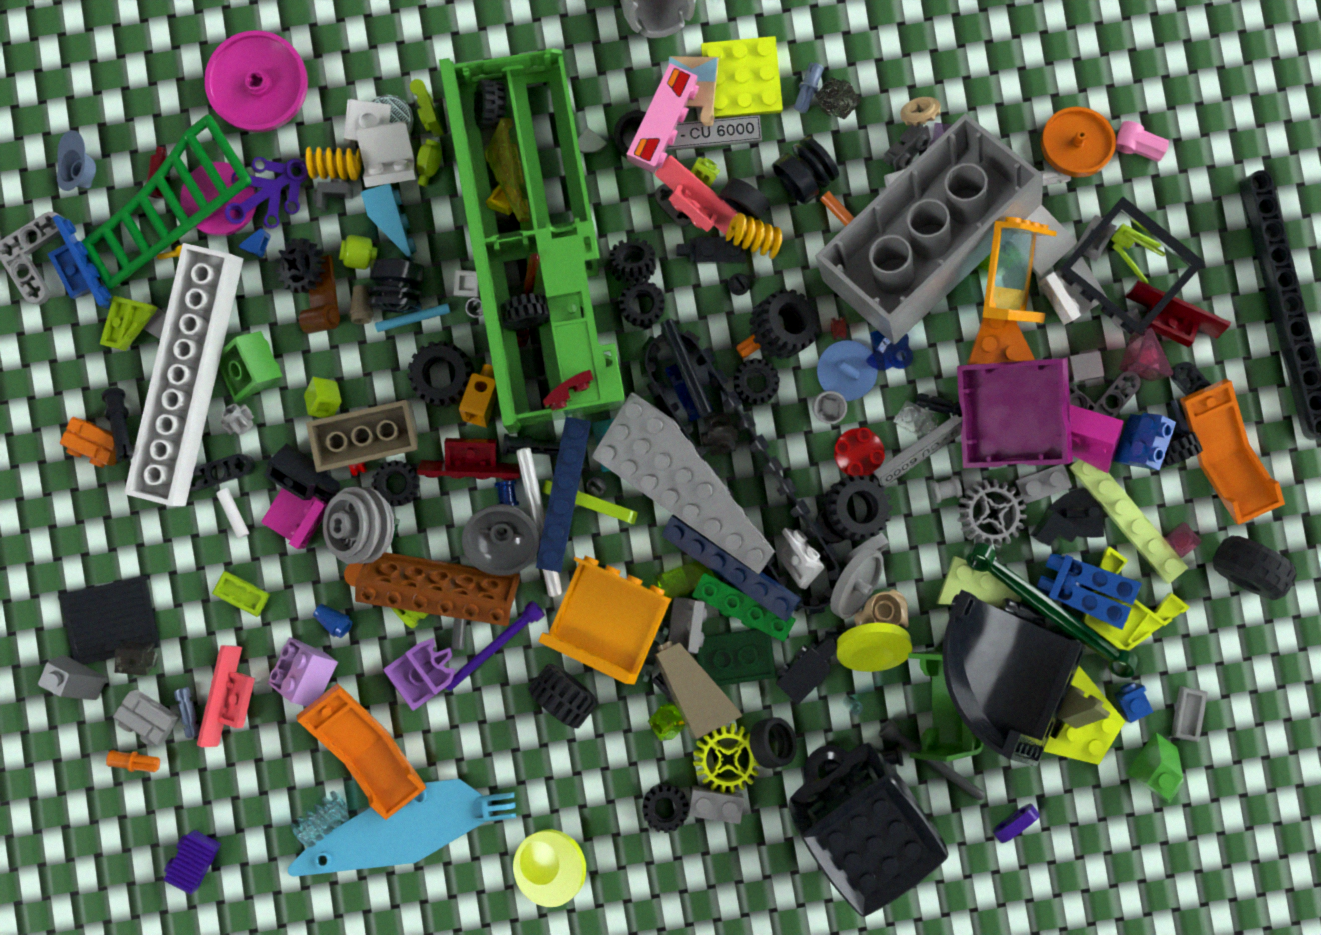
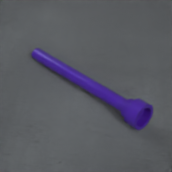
M531 600L524 606L523 615L454 674L451 683L445 688L448 691H452L529 622L532 624L534 621L538 622L545 616L542 609Z

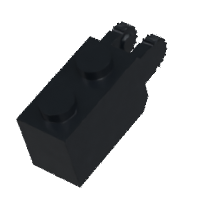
M287 443L269 460L264 476L302 500H311L315 496L327 504L337 495L336 493L339 492L341 487L335 478L328 475L329 470L317 473L314 460Z
M827 635L817 645L813 642L808 646L802 645L794 654L795 660L790 665L787 662L784 663L777 671L779 676L777 677L776 684L798 705L830 673V657L837 650L836 636Z

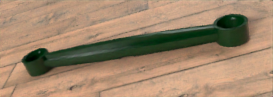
M975 543L972 545L966 557L967 564L972 569L979 572H990L1031 606L1109 662L1108 668L1112 674L1121 678H1130L1134 675L1138 663V658L1135 654L1125 649L1116 650L1068 611L995 559L996 552L991 546L985 543Z

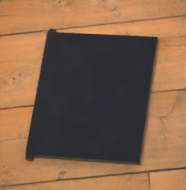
M148 575L58 595V600H61L73 659L85 665L161 647L147 580H149Z

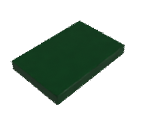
M757 628L704 636L702 647H699L698 653H696L697 663L717 686L777 678L771 635Z

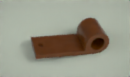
M332 255L320 257L321 259H326V262L321 264V268L326 271L325 273H320L322 282H315L317 289H309L310 308L302 310L299 315L300 327L306 334L336 329L339 325L340 314L338 311Z

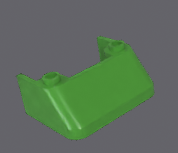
M943 651L908 653V658L920 659V669L925 676L932 677V727L927 728L921 735L922 750L910 752L909 758L949 762L977 755L983 749L984 743L967 727L950 698L943 671Z

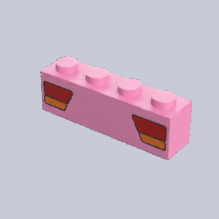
M671 63L669 64L627 152V162L653 174L657 167L662 168L668 155L664 152L668 144L673 145L677 137L678 131L675 130L678 122H684L689 111L686 105L689 99H695L699 90V86L696 85L697 75Z

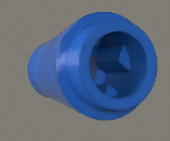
M320 604L313 613V616L333 637H344L353 623L349 620L348 615L324 604Z

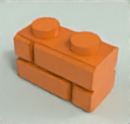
M72 417L60 441V445L67 447L66 452L79 458L85 455L91 458L89 463L104 468L105 465H116L117 460L115 458L112 432L82 418Z

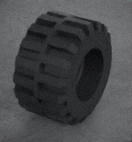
M781 289L779 292L777 290L753 309L751 313L753 317L749 319V324L753 326L749 329L750 334H754V343H759L761 346L759 349L762 352L767 351L768 356L774 357L776 355L777 359L790 358L810 346L816 340L815 336L818 335L820 330L817 328L820 325V319L816 318L818 312L816 309L813 310L811 306L813 303L811 300L807 301L804 294L800 293L798 295L797 291L793 289L790 291ZM778 315L788 322L791 333L782 328Z
M439 341V343L429 342V346L418 348L420 352L418 354L414 353L412 356L413 362L408 364L410 373H407L411 381V389L416 392L415 394L419 398L433 406L450 407L451 404L456 405L460 403L459 400L463 398L473 370H475L468 355L455 344L446 343L445 341ZM448 360L455 366V378L445 388H434L428 380L429 370L434 363Z
M865 475L848 477L830 486L831 490H828L824 495L827 497V500L822 501V506L826 507V511L822 512V516H827L828 521L825 522L826 526H832L831 532L834 535L840 534V538L844 540H865L879 535V531L885 530L887 527L885 522L891 520V515H888V511L893 510L892 505H888V500H891L890 494L885 495V486H878V480L875 478L869 479V476ZM853 493L862 497L866 503L867 513L861 523L853 521L847 512V501Z
M548 663L528 688L533 699L547 712L565 725L576 729L580 728L598 705L596 697L582 683L554 664Z

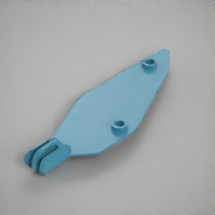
M461 779L424 783L426 785L424 791L387 820L370 807L313 841L288 867V873L290 876L295 877L416 863L484 822L515 819L516 813L493 815V811L516 808L515 802L492 804L491 802L492 800L514 798V792L483 796ZM322 855L327 858L326 864L321 862Z

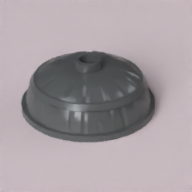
M495 504L480 509L469 518L463 529L462 546L469 561L481 571L493 575H511L525 569L536 557L539 549V532L533 520L520 509L511 505ZM498 528H505L507 531L500 532Z

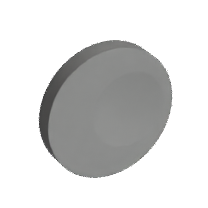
M868 548L858 553L849 562L840 575L832 593L830 607L834 614L842 619H848L865 605L875 590L882 574L884 562L881 554Z

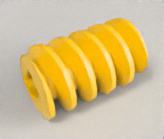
M309 146L306 149V167L312 179H317L318 176L323 180L327 179L328 176L331 179H338L340 176L341 179L347 180L350 176L351 180L356 181L362 167V156L359 148L356 155L352 154L351 148H347L346 155L342 154L341 148H337L336 154L333 155L330 147H327L325 154H322L321 147H317L315 154H313Z
M737 213L732 218L726 233V241L734 237L733 245L735 246L742 240V248L747 249L752 244L751 251L753 253L761 247V256H765L769 250L770 259L776 257L782 244V231L779 227L772 228L771 224H763L761 220L754 221V218L751 216L745 217L743 213Z

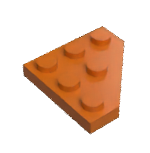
M983 317L967 365L1035 360L1016 321Z

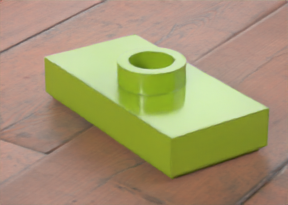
M223 571L212 592L213 595L255 617L260 616L271 595L227 571Z

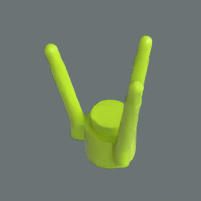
M1123 223L1110 239L1115 242L1112 248L1122 256L1143 283L1148 284L1146 277L1124 251L1123 247L1129 249L1134 242H1137L1162 257L1165 256V252L1158 249L1161 247L1159 242Z

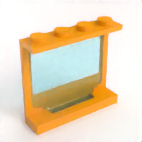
M1005 217V222L995 221L983 309L984 318L1044 323L1046 313L1026 311L1036 235L1056 237L1057 231L1048 230L1049 225L1017 217Z

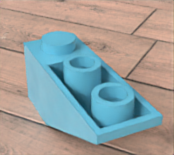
M389 183L362 191L361 195L367 216L411 261H414L413 253L417 252L413 237L409 238L406 229L410 228L406 214H402L399 205L403 204L399 190H394Z

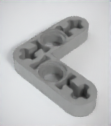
M55 212L42 214L0 241L1 262L25 300L36 305H41L48 301L50 290L29 255L61 235L57 226L55 229L49 227L51 225L50 220L53 219L52 217L59 215ZM30 231H35L37 233V240L32 244H28L26 235ZM8 246L14 247L12 249V256L6 254L9 251ZM22 265H27L29 268V273L25 278H19L17 274L19 267ZM28 283H31L35 288L41 289L38 292V298L32 296L35 292L30 285H27Z

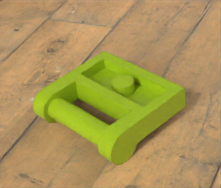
M414 79L410 83V90L412 94L417 96V103L421 107L417 110L422 124H424L426 131L431 130L434 137L444 135L433 99L428 94L424 82L420 79Z

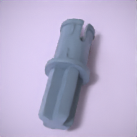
M812 62L809 63L805 78L799 84L800 92L794 105L796 111L800 113L808 111L813 95L818 92V82L824 70L822 65L814 62L813 66Z

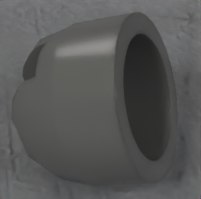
M473 297L466 302L465 310L470 317L478 318L484 315L481 297ZM480 303L481 307L475 312L473 309Z
M597 476L590 478L586 484L587 492L594 497L602 496L607 488L606 482ZM592 481L602 488L600 492L590 485Z

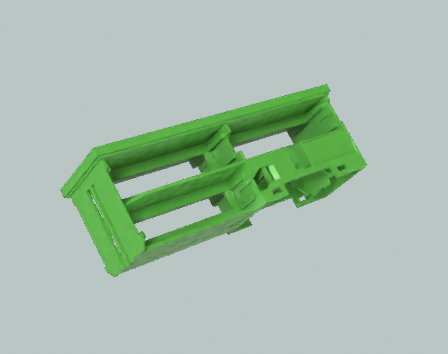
M550 48L543 51L453 64L450 58L439 59L504 428L509 434L520 433L521 427L564 420L566 417L575 418L620 410L624 404L625 396L615 343L599 345L587 281L589 277L600 276L597 263L599 252L562 51ZM479 80L501 81L505 85L507 106L505 107L506 115H504L503 129L514 189L520 190L523 196L517 204L521 230L498 234L495 211L488 208L486 200L491 195V188L481 132L474 118L475 91H477L476 86ZM547 82V87L550 88L573 215L572 222L555 225L550 223L526 89L527 85ZM527 259L532 292L534 295L539 293L547 298L551 317L548 323L539 327L550 393L569 378L581 372L591 370L594 383L589 384V389L575 393L574 389L568 390L571 401L566 402L567 407L556 411L545 409L531 412L529 409L516 331H509L504 328L500 309L501 304L505 303V300L510 299L504 262ZM591 260L592 270H586L585 261ZM581 307L583 308L584 318L581 317ZM610 351L611 356L604 354V352Z

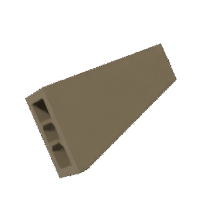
M671 640L657 646L658 651L652 654L691 738L698 739L742 717L737 707L680 642L672 644Z

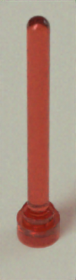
M532 253L529 257L522 292L525 296L534 291L540 262V255L538 253ZM519 329L516 331L518 347H524L528 343L530 333L528 329L526 331Z

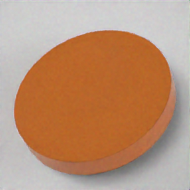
M1068 107L1056 112L1048 120L1042 131L1040 144L1046 161L1055 170L1072 177H1088L1100 172L1108 164L1115 151L1116 137L1110 123L1098 112L1085 107Z

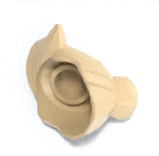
M895 589L874 594L867 600L864 610L858 611L855 614L854 621L856 626L868 623H889L908 628V606L905 597Z

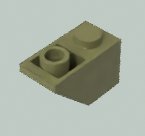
M1071 684L1057 719L1077 729L1108 718L1110 712L1102 707L1104 702L1092 695H1089L1088 698L1084 697L1085 692Z

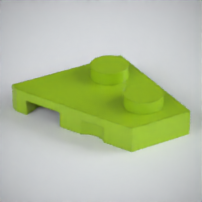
M113 296L100 344L126 351L157 311L158 307Z

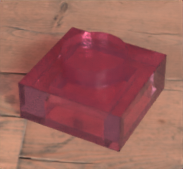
M1186 522L1180 523L1163 537L1180 558H1183L1201 543V540Z

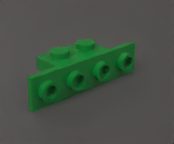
M703 573L692 594L695 598L719 609L718 612L729 618L733 616L741 620V623L750 629L757 628L785 642L796 621L795 618L791 617L785 622L742 591L706 573Z

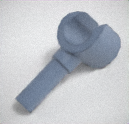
M1177 400L1171 401L1170 403L1177 420L1175 424L1176 432L1179 434L1190 433Z

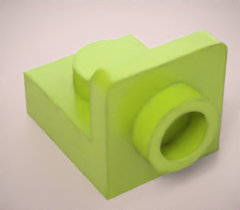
M699 157L690 172L710 188L720 170L716 168L717 164L714 161Z

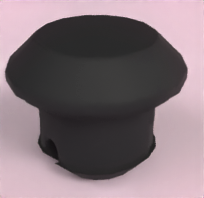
M736 273L729 278L728 288L734 295H744L750 288V281L746 275Z

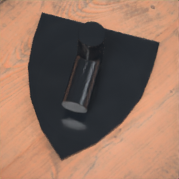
M1086 488L1076 489L1064 494L1048 508L1080 528L1081 531L1077 536L1089 538L1104 537L1103 508Z

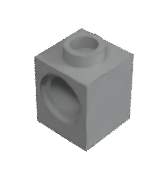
M1100 351L1067 357L1070 383L1093 380L1105 376Z

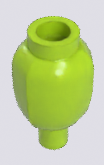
M426 139L425 144L420 147L416 161V169L420 174L418 185L427 187L429 178L437 173L442 159L441 143Z

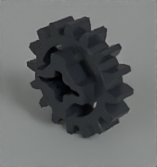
M292 238V243L285 242L286 249L278 251L281 259H276L275 261L280 264V267L275 270V272L281 273L278 281L284 283V289L291 290L293 293H309V289H317L315 282H322L320 273H325L326 271L321 268V264L326 262V259L320 258L323 250L316 249L318 244L310 242L309 239Z

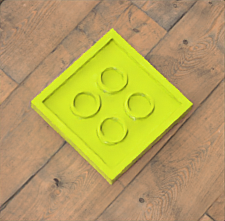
M776 36L701 43L702 57L719 58L714 119L782 113L783 106Z

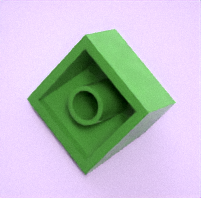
M261 331L235 337L222 349L218 368L235 403L272 386L282 377L280 366L275 361L270 351L269 343Z

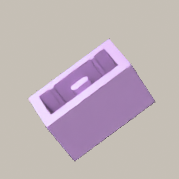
M289 637L286 645L281 650V655L275 668L271 671L268 684L291 703L308 707L323 695L338 662L325 652Z

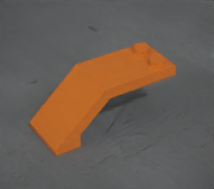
M1224 379L1181 398L1180 401L1189 432L1196 433L1203 449L1197 455L1199 466L1235 523L1240 525L1284 505L1285 502L1279 482L1271 478L1249 444L1232 381Z
M338 683L296 715L297 721L346 765L368 797L369 805L385 820L426 789V785L389 732Z

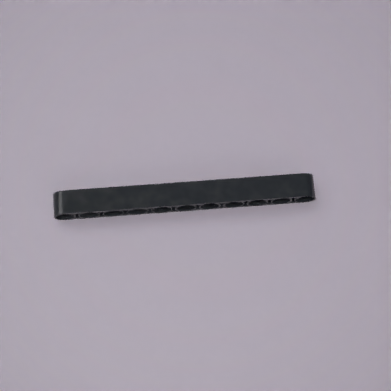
M1258 170L1241 181L1240 192L1301 431L1304 437L1309 440H1321V433L1319 434L1316 431V424L1319 423L1321 426V367L1274 183L1267 171ZM1253 180L1258 182L1259 189L1254 187ZM1259 204L1265 207V213L1260 211ZM1266 228L1271 231V238L1266 235ZM1272 252L1277 255V262L1272 259ZM1278 276L1284 281L1283 287L1278 283ZM1284 301L1289 303L1290 311L1285 309ZM1291 325L1296 328V335L1291 333ZM1298 349L1302 352V360L1297 357ZM1304 374L1309 378L1308 385L1303 381ZM1310 398L1315 402L1314 409L1309 405Z

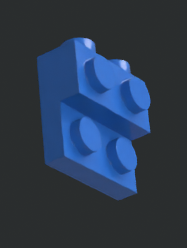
M1143 413L1142 415L1130 414L1114 461L1123 465L1159 471L1176 422L1164 415Z

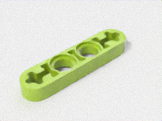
M545 480L541 492L550 495L553 482ZM579 491L577 493L575 504L635 524L638 512Z

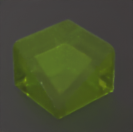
M673 704L661 705L648 720L660 741L672 740L685 726L678 709Z

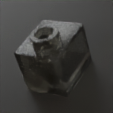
M123 641L115 648L114 673L146 676L157 664L158 654L154 652L155 643Z

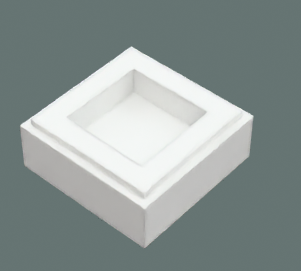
M455 270L454 296L480 297L476 271Z

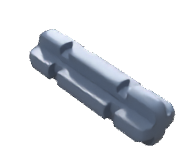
M188 687L174 691L176 701H179L177 707L182 725L185 724L186 727L183 728L185 737L192 738L198 736L200 727L195 722L197 721L193 701L189 699L191 697L190 689Z

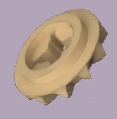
M933 97L915 98L902 107L900 111L901 120L906 125L913 124L915 127L919 124L926 125L928 121H935V117L940 115V102Z

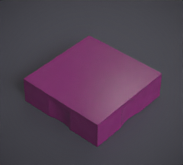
M1067 358L957 366L959 403L962 410L961 443L963 468L1000 467L1007 464H1026L1030 466L1058 465L1073 462Z

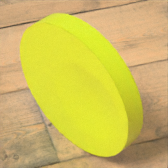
M868 623L856 626L844 632L836 642L839 662L849 669L862 672L883 671L896 667L908 659V653H912L909 633L902 627L889 623Z
M546 829L538 831L522 841L514 856L513 872L519 889L530 901L544 907H557L573 899L581 890L586 877V862L581 848L573 838L561 831Z

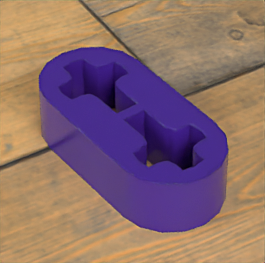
M1026 804L999 823L993 829V833L1000 843H1006L1037 821L1040 814L1033 804Z

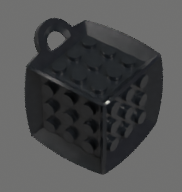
M868 742L849 752L835 745H826L810 754L804 766L806 783L789 800L790 818L796 831L825 876L861 917H866L900 898L927 878L948 859L947 846L941 834L926 817L903 779L874 744ZM833 759L840 764L835 771L820 780L818 768L823 761Z

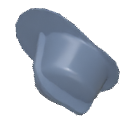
M73 130L67 131L61 137L58 144V186L64 191L73 190L75 187L90 188L96 173L95 161L86 153L85 143L81 134Z

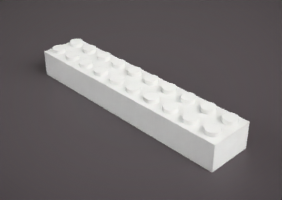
M186 243L182 245L124 492L126 495L169 506H186L243 258Z

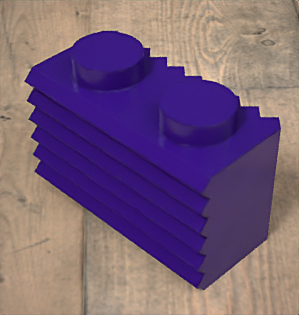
M193 830L187 835L184 834L176 846L179 850L176 857H172L165 866L164 872L167 874L163 881L192 895L198 890L221 843L207 837V835H203L197 830Z

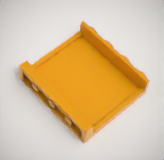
M586 555L584 559L574 557L573 560L579 562L549 633L542 632L538 642L625 684L635 685L671 598L664 596L665 590L651 585L650 588L642 586L643 580L631 575H628L627 579L620 576L621 571L607 565L604 569L597 566L599 561Z

